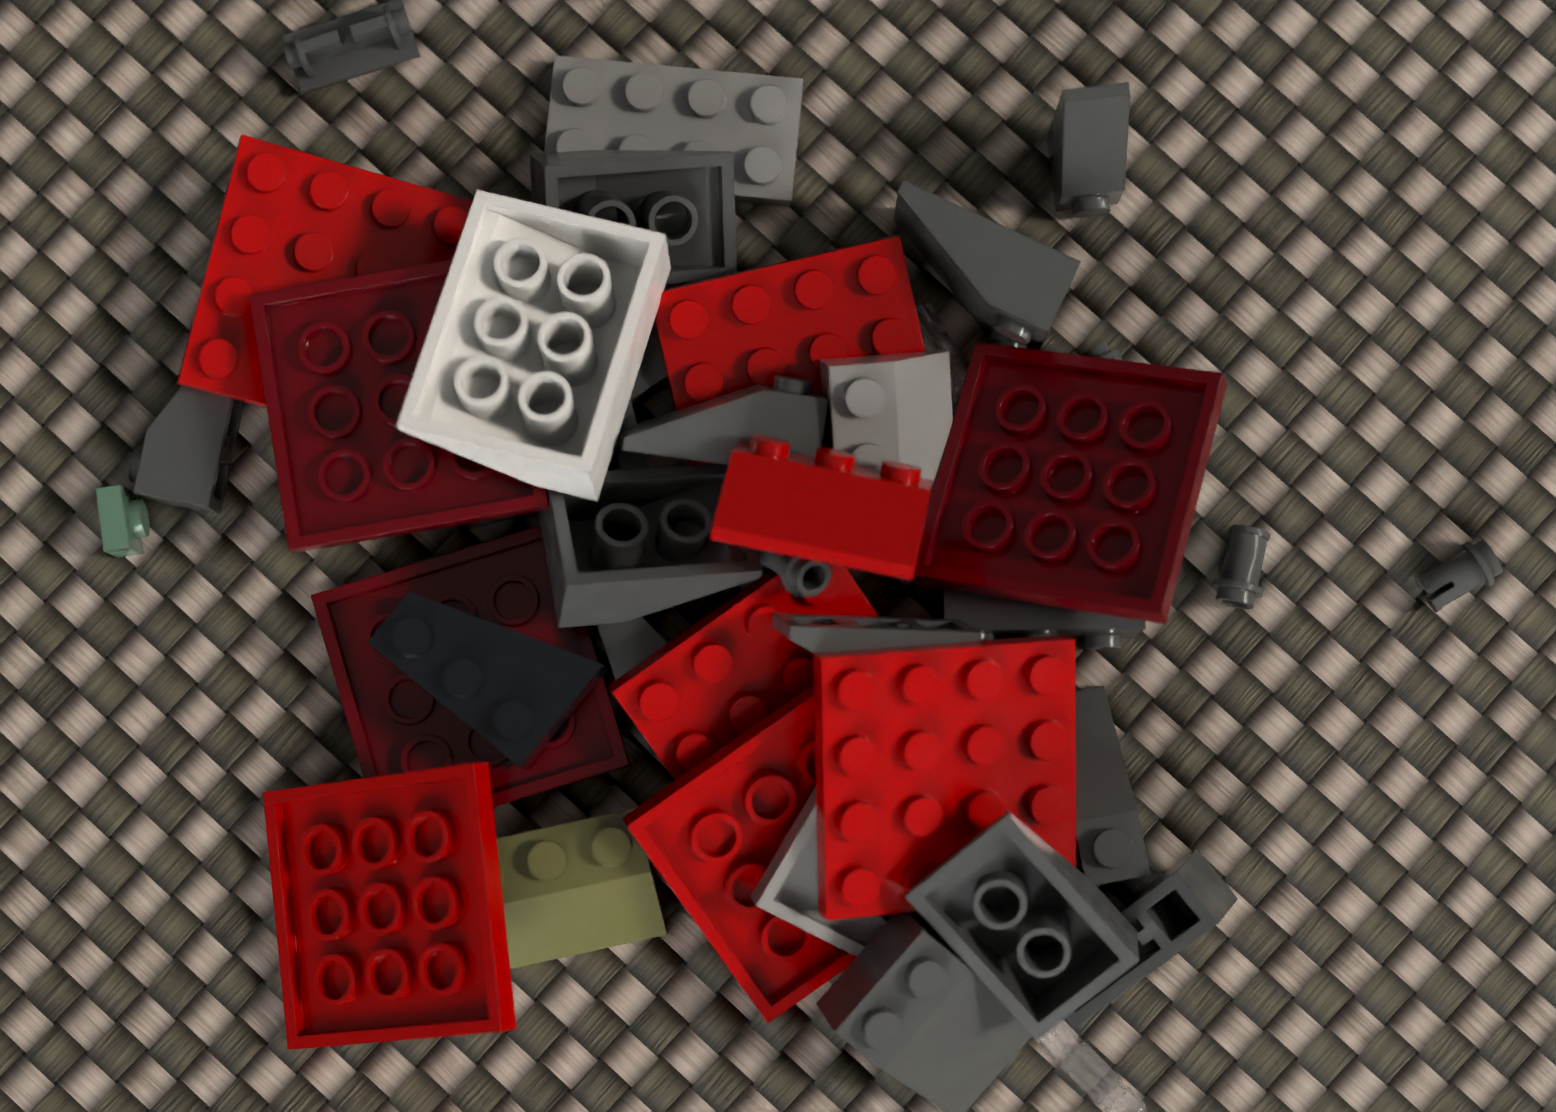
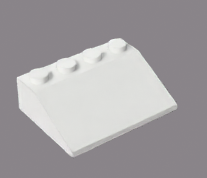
M477 190L397 422L398 430L533 486L598 501L659 308L661 295L671 270L666 234Z

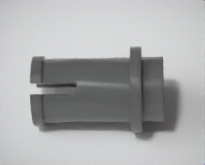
M1232 525L1228 531L1229 538L1221 577L1213 580L1212 588L1217 590L1216 602L1233 608L1253 609L1255 599L1263 596L1264 590L1258 584L1270 534L1265 530L1252 526Z
M1484 540L1474 545L1470 541L1462 544L1463 551L1425 574L1415 577L1419 590L1424 589L1426 591L1423 597L1433 611H1440L1443 606L1481 584L1491 587L1495 584L1494 577L1503 573L1498 558Z
M758 549L761 564L781 577L784 588L794 596L818 595L830 582L831 568L829 563Z

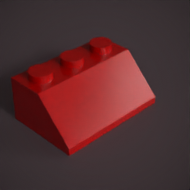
M751 435L750 444L739 442L731 452L713 521L710 540L909 580L913 579L934 481L920 478L921 468L895 461H882L881 470L854 465L856 455L829 448H817L815 457L789 452L790 442L763 435Z

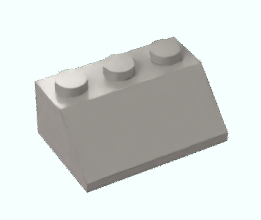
M949 351L820 359L822 395L829 399L824 427L825 448L856 455L854 465L881 470L882 461H895L917 466L922 469L920 478L934 480L931 491L932 495L953 422Z

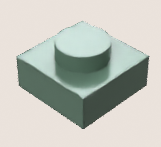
M121 484L95 488L103 551L118 558L143 554L141 537H148L150 533L149 516L144 500H136V494Z

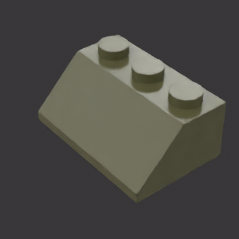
M636 808L497 838L510 969L668 935L653 862L622 819Z

